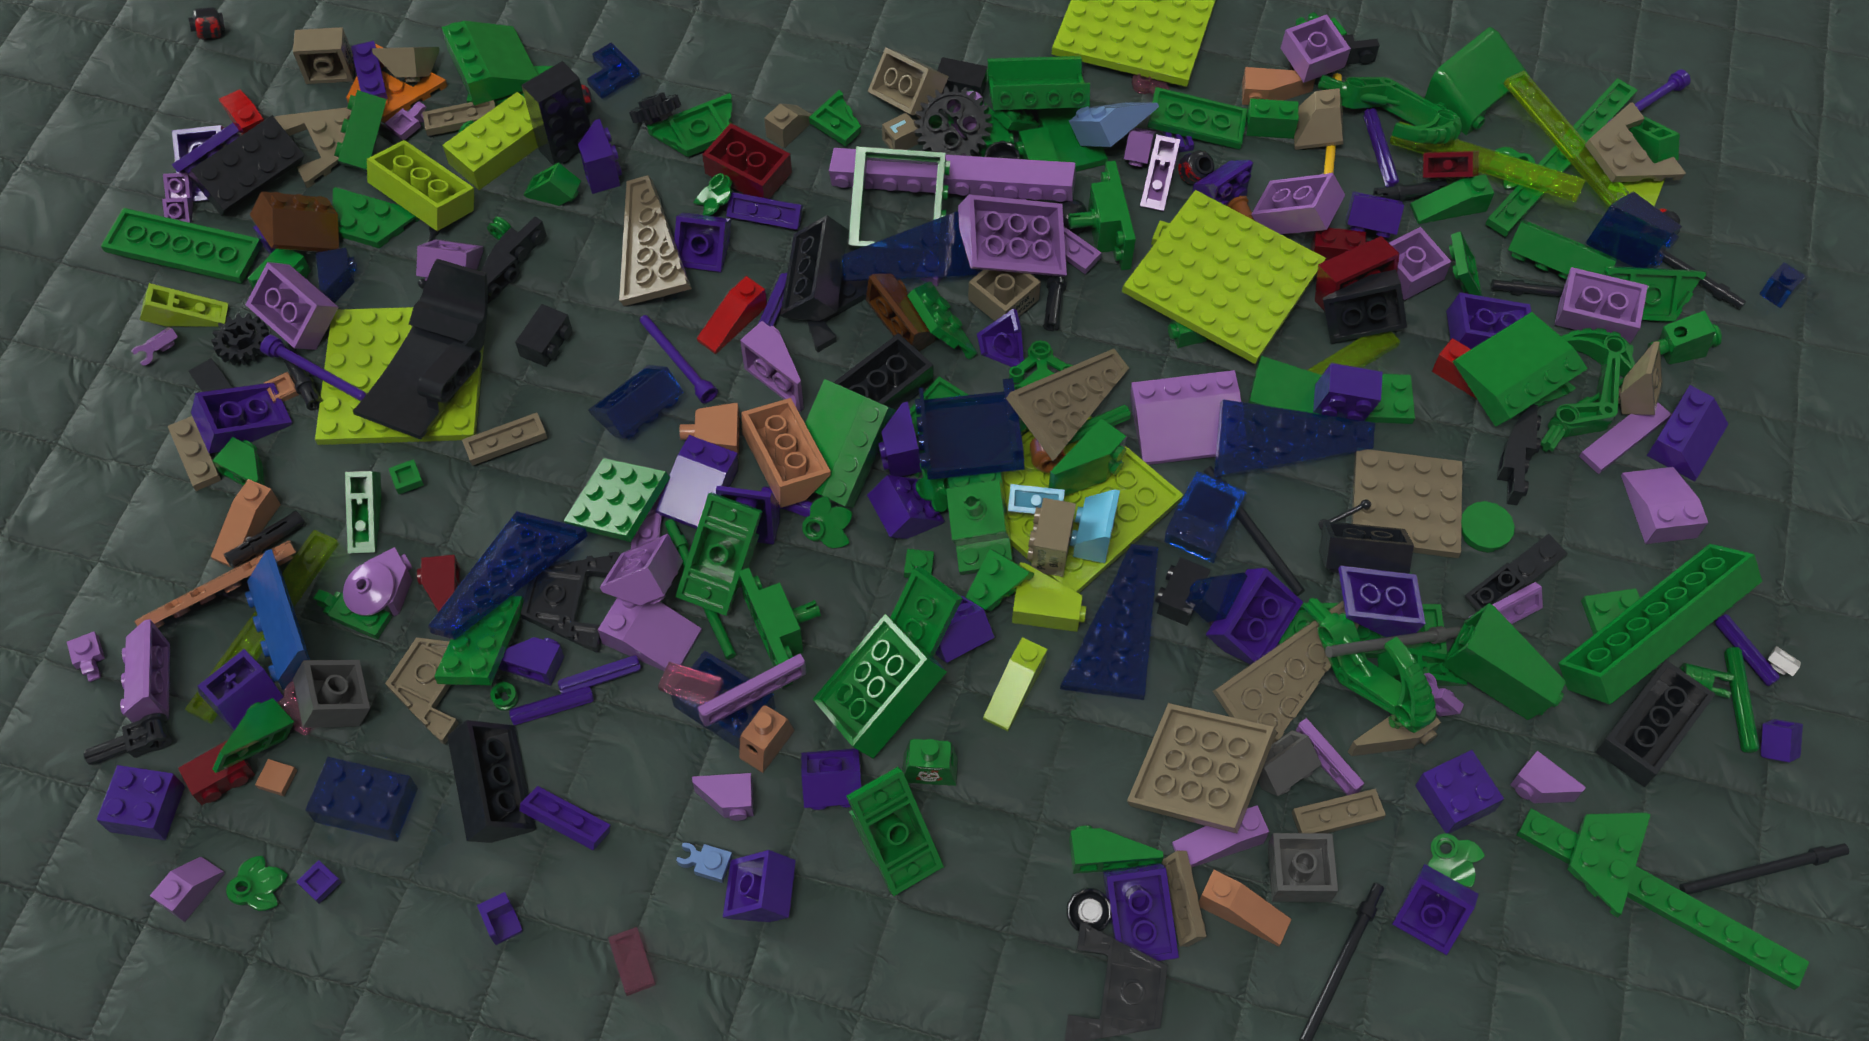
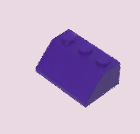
M1689 385L1647 456L1666 467H1674L1678 473L1695 482L1728 426V422L1715 398Z
M1267 568L1247 569L1209 628L1206 636L1224 652L1248 664H1252L1277 646L1303 604V601Z

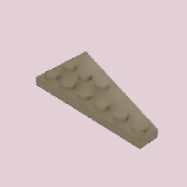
M647 175L627 181L619 301L623 306L692 289L653 180Z
M1111 349L1012 391L1006 399L1052 461H1054L1129 367L1116 350Z
M1341 601L1329 611L1338 614L1345 613L1344 601ZM1315 620L1212 691L1229 717L1275 727L1277 733L1272 744L1281 739L1287 726L1297 716L1318 686V682L1324 673L1331 667L1318 635V627L1320 625ZM1354 622L1357 629L1360 626V624Z

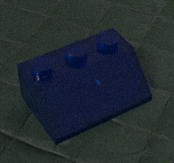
M647 365L588 409V411L614 437L627 439L638 432V427L644 422L649 423L656 419L659 415L658 412L664 407L669 408L677 403L679 400L677 397L684 392L668 367Z

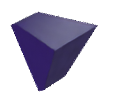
M1013 308L977 333L981 355L1010 367L1017 366L1024 360L1022 330L1016 309Z

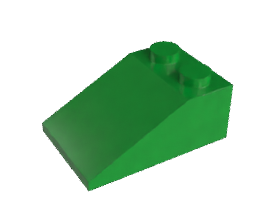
M1100 419L1050 471L1049 488L1065 490V497L1105 482L1112 474H1118L1124 465L1122 459L1126 452L1125 443L1127 436L1103 419Z

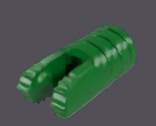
M1688 663L1681 665L1680 670L1714 692L1715 696L1730 699V691L1714 688L1713 683L1714 678L1726 682L1734 681V674Z

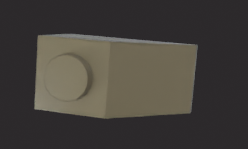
M780 103L764 118L766 137L785 148L810 125L809 117L812 114L797 105Z

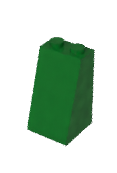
M1490 603L1464 621L1442 663L1444 667L1526 720H1530L1536 715H1543L1550 707H1556L1564 696V693L1561 691L1566 681L1496 607Z

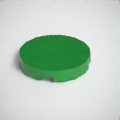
M1487 501L1476 502L1468 506L1462 514L1461 532L1464 540L1469 546L1478 551L1488 553L1500 548L1503 549L1514 535L1515 525L1511 515L1506 509L1496 503Z

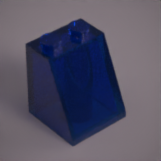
M1633 191L1610 205L1586 241V244L1635 268H1651L1652 266L1656 268L1664 260L1665 255L1663 253L1666 248L1670 249L1679 239V236L1676 234L1682 226Z

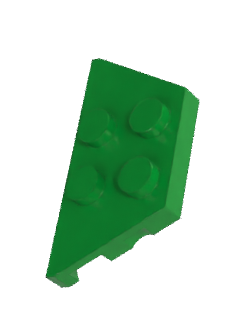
M730 93L672 115L666 120L647 125V131L649 135L687 157L707 150L725 128L732 123V95Z
M337 187L333 188L332 206L338 213V235L341 238L381 248L391 238L404 232L403 227L413 220L415 222L420 220L400 205Z
M1605 266L1606 276L1648 285L1642 320L1676 321L1682 312L1683 306L1693 296L1692 291L1696 285L1706 277V272L1696 270Z
M929 281L914 288L907 295L930 333L943 340L953 349L959 345L965 357L970 360L977 354V351L961 328V321L951 313L949 309L950 304L940 296L932 282Z
M1648 813L1586 814L1582 819L1567 870L1577 880L1582 881L1586 889L1595 898L1599 896L1611 908L1609 912L1617 918L1622 914L1651 815Z

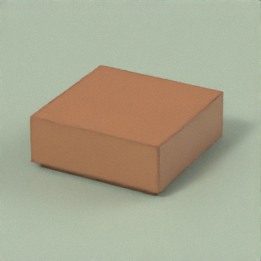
M288 372L264 382L274 383L279 393L275 395L271 388L267 389L273 403L276 402V398L284 402L299 395Z
M268 759L255 786L258 789L285 796L297 770L295 767Z

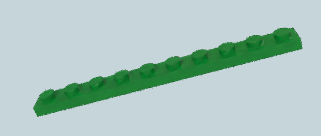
M1617 78L1488 217L1486 225L1507 237L1587 149L1585 146L1587 141L1605 126L1609 120L1622 111L1635 97L1638 90Z
M1531 808L1516 836L1569 864L1578 834ZM1635 867L1627 894L1628 898L1795 990L1800 986L1809 964L1808 960L1643 869Z

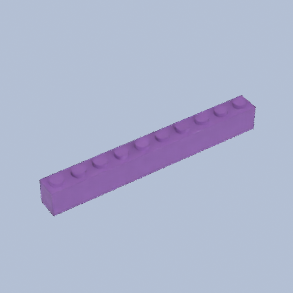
M833 148L829 168L832 186L841 188L853 187L856 149ZM946 155V161H950V175H945L944 185H948V194H971L1010 199L1055 200L1058 202L1073 201L1076 179L1075 163ZM867 160L865 189L935 193L938 165Z

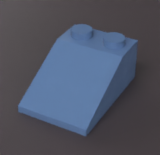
M1125 102L1095 107L1087 106L1079 109L1076 115L1069 120V123L1080 146L1111 147L1154 112L1159 105L1158 103Z

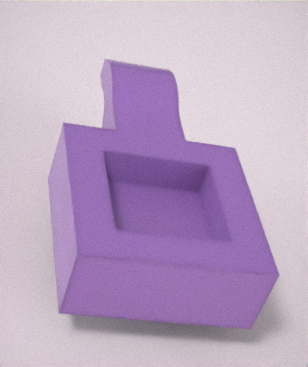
M419 101L408 112L402 108L385 125L402 140H406L421 127L419 122H424L422 112L427 107Z
M167 327L147 340L143 345L134 347L131 352L135 355L139 351H144L146 358L140 364L142 366L147 365L152 361L154 351L160 349L163 352L175 344L173 340L178 336L172 328Z
M95 631L67 641L73 666L76 669L81 668L82 674L87 675L89 682L101 678L97 661L105 658L99 636Z
M1424 673L1434 695L1436 714L1438 716L1460 714L1464 704L1450 690L1446 688L1438 689L1437 681L1431 673Z

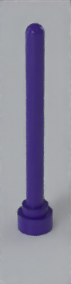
M1677 70L1669 76L1666 84L1634 105L1639 111H1642L1672 90L1680 91L1691 82L1690 75L1685 70Z
M647 315L641 316L640 323L695 386L696 397L703 404L711 402L717 396L718 389L712 382L701 379Z
M270 334L263 339L260 351L271 358L282 357L359 401H362L367 395L361 389L285 348L283 341L276 336Z

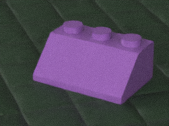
M1571 267L1559 301L1555 325L1580 331L1584 328H1591L1592 330L1604 328L1606 332L1612 333L1616 331L1621 333V337L1628 343H1631L1641 327L1648 285Z
M663 535L621 553L601 584L600 589L603 593L637 605H643L648 602L655 604L665 598V593L672 585V581L678 574L683 560L669 535Z
M151 619L144 620L126 636V648L122 649L125 673L121 675L124 699H121L120 707L122 714L132 723L152 713H163L166 715L167 720L169 719L170 643Z

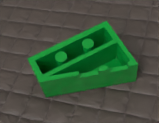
M357 90L356 96L350 95L347 109L352 110L349 119L344 118L341 133H344L345 137L343 143H337L334 156L339 157V164L367 172V159L372 155L387 99Z

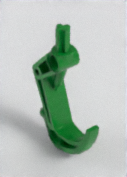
M1322 75L1319 81L1318 88L1321 90L1340 88L1342 105L1347 108L1382 107L1416 125H1404L1396 122L1392 136L1418 143L1446 144L1456 140L1461 134V118L1456 113L1447 109L1444 103L1433 104L1390 78L1348 77L1343 82Z
M1584 328L1581 331L1575 330L1561 336L1576 351L1590 356L1601 364L1597 392L1594 396L1585 397L1575 404H1563L1557 408L1548 423L1549 430L1541 440L1542 450L1553 452L1562 438L1605 431L1609 428L1618 412L1619 386L1624 381V378L1619 380V376L1625 377L1635 365L1632 357L1633 345H1629L1621 337V333L1616 331L1612 333L1606 332L1604 328H1596L1595 330Z
M1314 597L1309 599V602L1304 605V609L1320 625L1318 627V635L1324 650L1327 646L1360 641L1354 622L1347 619L1345 613H1331ZM1398 637L1385 643L1384 648L1395 661L1401 682L1368 661L1365 652L1328 657L1335 676L1342 685L1392 714V716L1388 717L1389 725L1392 728L1399 729L1400 727H1405L1409 731L1416 733L1435 720L1436 703L1432 689L1419 664Z

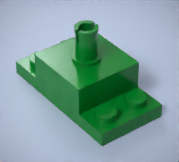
M1107 161L1105 171L1101 172V182L1091 183L1088 212L1069 213V227L1073 229L1090 226L1095 248L1101 253L1113 251L1114 259L1119 261L1121 270H1129L1132 265L1136 238L1116 161Z
M1000 462L947 470L949 488L946 489L952 541L956 545L959 573L961 575L977 573L990 549L999 552L1013 561Z
M712 492L708 493L675 597L727 616L730 613L737 588L741 587L738 571L749 568L760 535L756 533L763 511Z
M749 568L738 571L743 598L773 667L798 654H802L803 645L799 624L816 617H821L817 602L812 600V602L792 609L780 583L763 589L759 577H753ZM792 681L791 683H789V684L783 686L782 688H785V687H788V686H790V685H793V681Z
M899 767L894 768L846 796L852 808L849 814L870 860L879 868L884 882L893 896L944 867L904 773Z

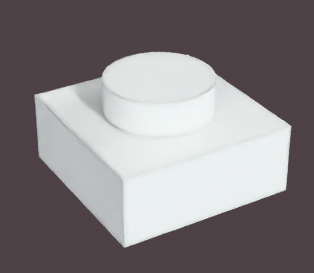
M1777 646L1768 657V660L1772 662L1770 665L1774 670L1783 675L1788 673L1793 676L1801 665L1799 660Z

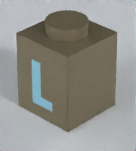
M907 112L882 124V140L889 149L908 150L918 145L917 140L919 137L914 132L918 128L914 125L915 119L912 120Z

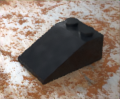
M1396 269L1371 274L1323 297L1331 344L1407 328L1401 282Z

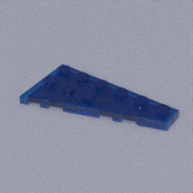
M958 211L842 255L844 281L869 280V276L872 274H893L896 279L974 277L983 271V269L970 268L959 230Z
M1223 399L1220 402L1214 478L1234 473H1245L1251 470L1296 464L1313 459L1319 460L1330 456L1353 454L1356 451L1367 449L1371 450L1374 447L1375 423Z
M516 511L428 625L431 634L453 640L457 639L588 536L586 528Z
M1131 544L1102 605H1100L1083 639L1077 655H1075L1069 671L1060 685V689L1144 700L1158 547Z

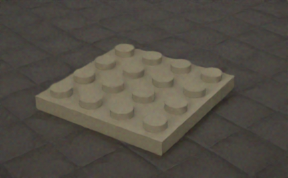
M1356 448L1352 508L1360 505L1361 501L1365 499L1371 502V507L1368 510L1362 509L1352 514L1351 524L1405 529L1414 544L1413 553L1459 558L1461 554L1462 461Z
M1168 703L1128 797V804L1131 807L1237 834L1277 733L1275 727Z

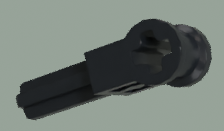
M152 713L144 716L139 721L123 726L122 736L86 749L84 752L86 762L89 765H93L128 752L135 758L151 751L167 748L172 744V738L167 734L165 724L168 720L166 715L163 713Z

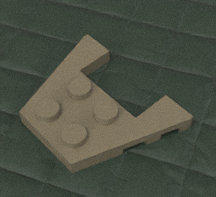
M1633 102L1628 104L1585 144L1611 182L1641 181L1643 178H1652L1654 181H1663L1664 178L1681 180L1686 174L1674 157L1654 164L1646 151L1643 150L1633 134L1628 130L1640 125L1645 119Z
M347 107L274 117L289 136L308 130L321 158L297 167L307 188L315 184L314 180L321 175L325 177L332 172L331 168L338 164L339 157L334 156L337 143H343L345 134L341 133L344 118L349 119L351 115V110L347 109Z
M416 637L385 684L412 714L445 745L448 741L447 736L455 730L459 723L457 719L435 709L451 684H437L434 675L450 641Z

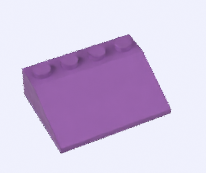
M969 194L958 205L959 230L970 268L1064 277L1067 275L1062 204Z
M1235 370L1131 383L1130 402L1141 459L1148 465L1247 453L1240 391Z

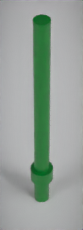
M669 519L664 525L683 560L682 564L685 568L689 555L687 549L689 544L685 536L681 535L675 520ZM702 607L727 660L734 658L736 653L717 612Z

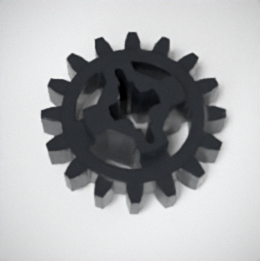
M661 92L639 101V107L630 110L629 114L633 123L645 121L646 125H651L672 116L671 111L681 107V102L678 94L665 96V93Z
M237 313L236 319L232 320L229 316L226 317L227 323L219 322L220 330L213 331L215 336L214 339H211L214 346L213 349L218 357L222 358L223 362L230 360L232 365H236L238 361H241L243 365H246L248 359L255 362L257 354L265 355L260 351V345L263 339L270 334L265 322H262L258 316L252 318L251 314L247 313L242 318L240 313Z

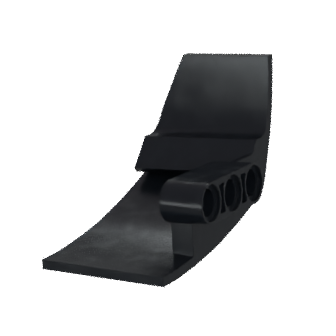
M437 259L434 262L426 280L423 293L413 307L408 324L412 326L410 332L383 374L353 410L354 415L420 440L425 436L456 392L480 364V351L485 341L487 322V273L441 259Z

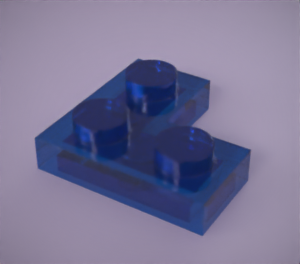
M611 42L592 53L594 61L602 70L587 78V82L597 95L603 99L639 77L640 73L639 69Z

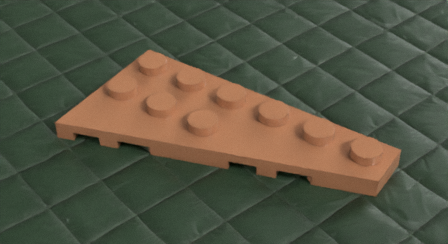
M290 540L272 549L278 565L293 559L292 554L296 552ZM264 553L143 615L134 621L138 627L144 620L151 619L158 628L165 624L163 619L171 615L177 618L191 611L190 605L198 601L202 605L216 598L215 593L222 589L226 593L242 585V579L251 576Z

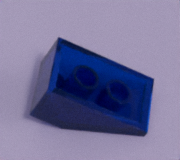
M1197 471L1165 532L1164 542L1215 563L1247 492Z

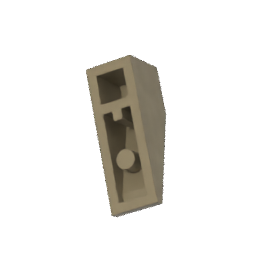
M1436 717L1431 724L1413 733L1405 727H1400L1399 729L1392 728L1389 725L1388 718H1386L1354 740L1348 753L1351 756L1412 749L1420 743L1427 745L1437 737L1436 730L1441 722Z

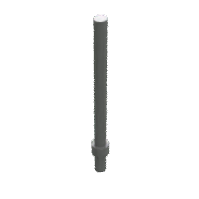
M1438 626L1424 632L1332 645L1325 648V654L1331 658L1385 649V643L1395 637H1398L1405 646L1431 642L1432 644L1444 643L1447 639L1456 638L1461 627L1445 628Z

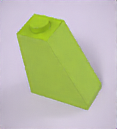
M1020 562V565L1033 572L1034 576L1030 580H1024L1016 587L1012 623L1077 632L1079 622L1084 623L1086 606H1081L1082 595L1034 567Z

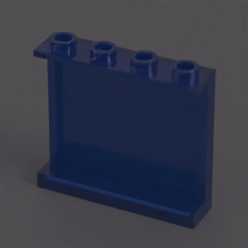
M1013 378L1003 379L1002 392L924 400L923 388H919L920 399H915L916 415L921 414L920 417H916L918 433L923 432V434L918 435L920 451L925 450V453H920L921 469H927L928 480L1025 470L1019 416L1006 399L1010 392L1015 391Z

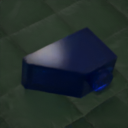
M347 248L316 253L319 291L334 304L355 283L354 272L358 271L355 257H350Z
M1783 262L1769 278L1759 295L1781 308L1809 276L1788 262Z
M1236 573L1196 580L1190 587V594L1185 602L1206 622L1226 619L1247 575L1245 573Z

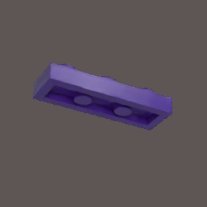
M370 41L352 45L351 50L360 91L388 99L380 61L372 51V48H376L375 42Z
M233 122L171 165L178 173L186 172L190 174V170L197 166L200 161L209 158L218 152L219 148L239 138V135L244 131L238 123Z
M731 192L726 217L798 230L800 228L803 205Z
M539 786L520 803V812L593 851L610 833L611 825Z

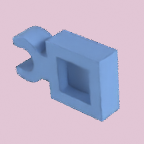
M690 843L682 844V849L690 852L691 855L687 859L677 857L676 861L679 866L683 868L695 866V875L723 883L733 857L732 852L706 844L703 845L700 852Z

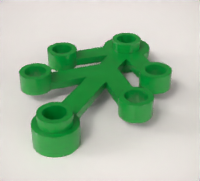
M1042 340L1035 341L1028 349V357L1017 366L1009 369V380L1013 383H1020L1014 385L1011 388V392L1055 374L1047 369V364L1059 371L1073 365L1066 364L1053 356V350L1048 342ZM1036 364L1037 370L1024 380V373Z

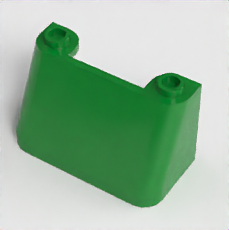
M1489 27L1436 70L1431 78L1425 99L1433 104L1442 102L1447 109L1456 113L1461 118V132L1467 136L1474 129L1478 130L1482 127L1486 120L1484 118L1486 111L1507 93L1511 92L1514 95L1519 92L1523 93L1530 85V75L1500 33L1494 28Z

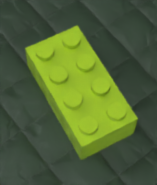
M518 92L442 145L448 164L478 190H481L538 148L525 98Z
M405 140L367 159V182L436 231L474 211V187Z

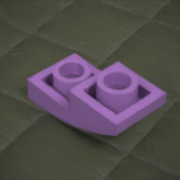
M163 174L166 199H162L164 217L189 223L192 222L193 195L190 174Z

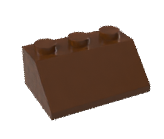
M261 191L250 216L271 248L338 252V213L327 198Z
M872 274L868 280L866 301L891 334L895 336L899 333L918 351L934 343L936 336L930 333L909 300L904 283L901 280H897L893 274Z

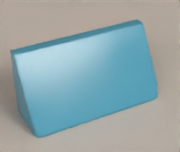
M1011 484L1008 512L1035 515L1036 507H1042L1043 498L1064 501L1065 490Z

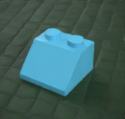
M1114 489L1085 497L1084 506H1078L1075 522L1080 524L1078 531H1072L1070 546H1074L1073 557L1100 563L1106 562L1120 490Z

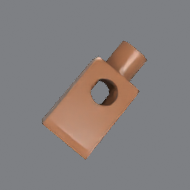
M738 403L697 409L695 411V424H680V440H687L688 436L691 435L737 452L739 459L740 415Z
M762 706L740 736V759L764 773L794 732V728L789 720L770 707Z

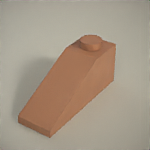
M1245 67L1242 81V105H1249L1250 98L1284 101L1312 92L1315 79L1303 83L1295 70Z
M250 479L247 480L231 504L211 554L213 560L231 567L226 561L224 553L242 544L246 537H253L265 528L281 505L271 488Z
M1213 870L1199 900L1200 908L1278 947L1292 920L1242 883L1216 870Z

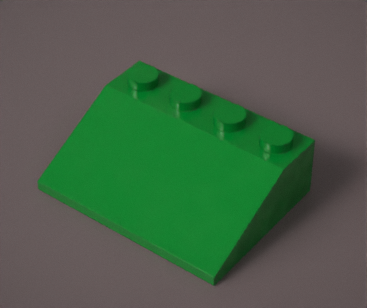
M461 21L441 27L447 50L474 106L512 95L516 92H522L521 85L538 75L513 26Z
M1530 312L1452 361L1495 427L1511 419L1588 369L1574 347L1533 312Z
M824 379L805 422L807 429L831 471V475L814 491L821 496H828L830 500L843 506L854 508L879 451L878 443L883 441L882 430L896 410Z
M884 614L816 694L813 700L852 747L873 759L947 671L896 622Z

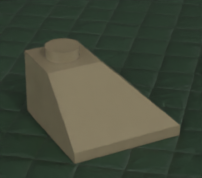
M439 47L372 48L373 54L395 77H405L406 82H420V77L429 76L440 52Z
M1340 88L1315 91L1298 106L1299 120L1294 136L1295 150L1343 144V106Z
M1653 342L1624 377L1622 388H1619L1618 404H1621L1622 414L1655 415L1663 383L1660 342Z

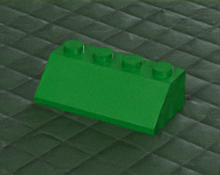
M1524 219L1521 221L1508 250L1512 251V257L1522 261L1529 258L1536 261L1534 266L1549 271L1550 268L1559 271L1558 276L1567 279L1571 267L1606 275L1605 266L1614 267L1617 260L1616 257Z

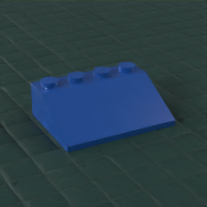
M270 549L265 551L247 580L250 591L245 592L249 607L256 608L257 616L253 617L257 632L263 631L265 640L260 641L265 658L270 656L273 665L268 666L273 683L278 681L282 690L294 686L293 678L303 660H310L284 577L274 553Z

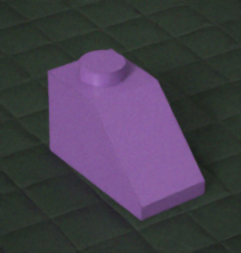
M1134 127L1129 132L1124 159L1129 160L1128 164L1142 167L1143 163L1148 164L1156 131Z
M394 547L364 563L378 562L388 567L395 579V590L388 606L392 614L396 616L400 613L412 583V578L408 570L412 569V566L406 555L399 556Z
M1538 751L1510 784L1519 796L1529 799L1533 803L1575 802L1586 788Z
M751 773L692 777L695 793L724 818L740 821L749 816H754Z
M199 857L170 871L150 897L167 911L185 922L225 873L203 857Z

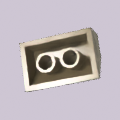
M885 47L868 92L911 115H915L916 111L922 110L921 102L929 103L928 95L935 98V90L942 94L949 76L905 54Z

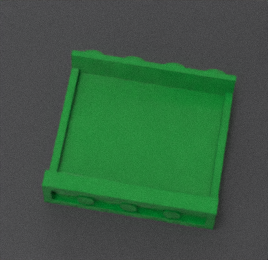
M1081 56L987 59V82L993 110L1090 107V83L1084 82Z

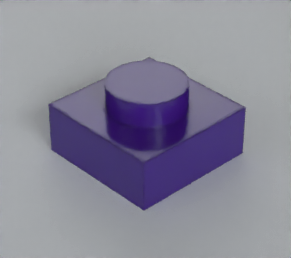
M319 860L296 881L318 904L341 883L339 878Z

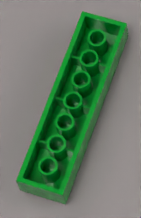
M1708 544L1558 663L1563 678L1566 681L1567 689L1609 705L1616 701L1762 582L1755 554Z

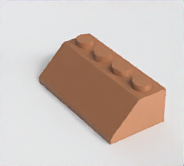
M791 398L741 412L742 433L776 500L779 502L780 508L805 501L831 475L829 467Z

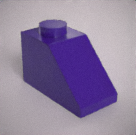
M533 637L507 648L499 669L551 686L564 659V654L561 646L555 640L550 638H544L543 640Z

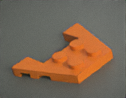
M375 44V45H376V48H383V47H381V46ZM380 61V65H381V69H382V68L384 67V65H383L382 62ZM382 71L388 99L386 100L381 121L386 123L402 108L405 111L411 109V104L420 99L424 101L430 98V93L438 88L442 91L448 86L446 79L431 72L429 76L423 77L420 82L412 87ZM357 76L346 97L348 102L350 95L356 96L357 90L360 91Z

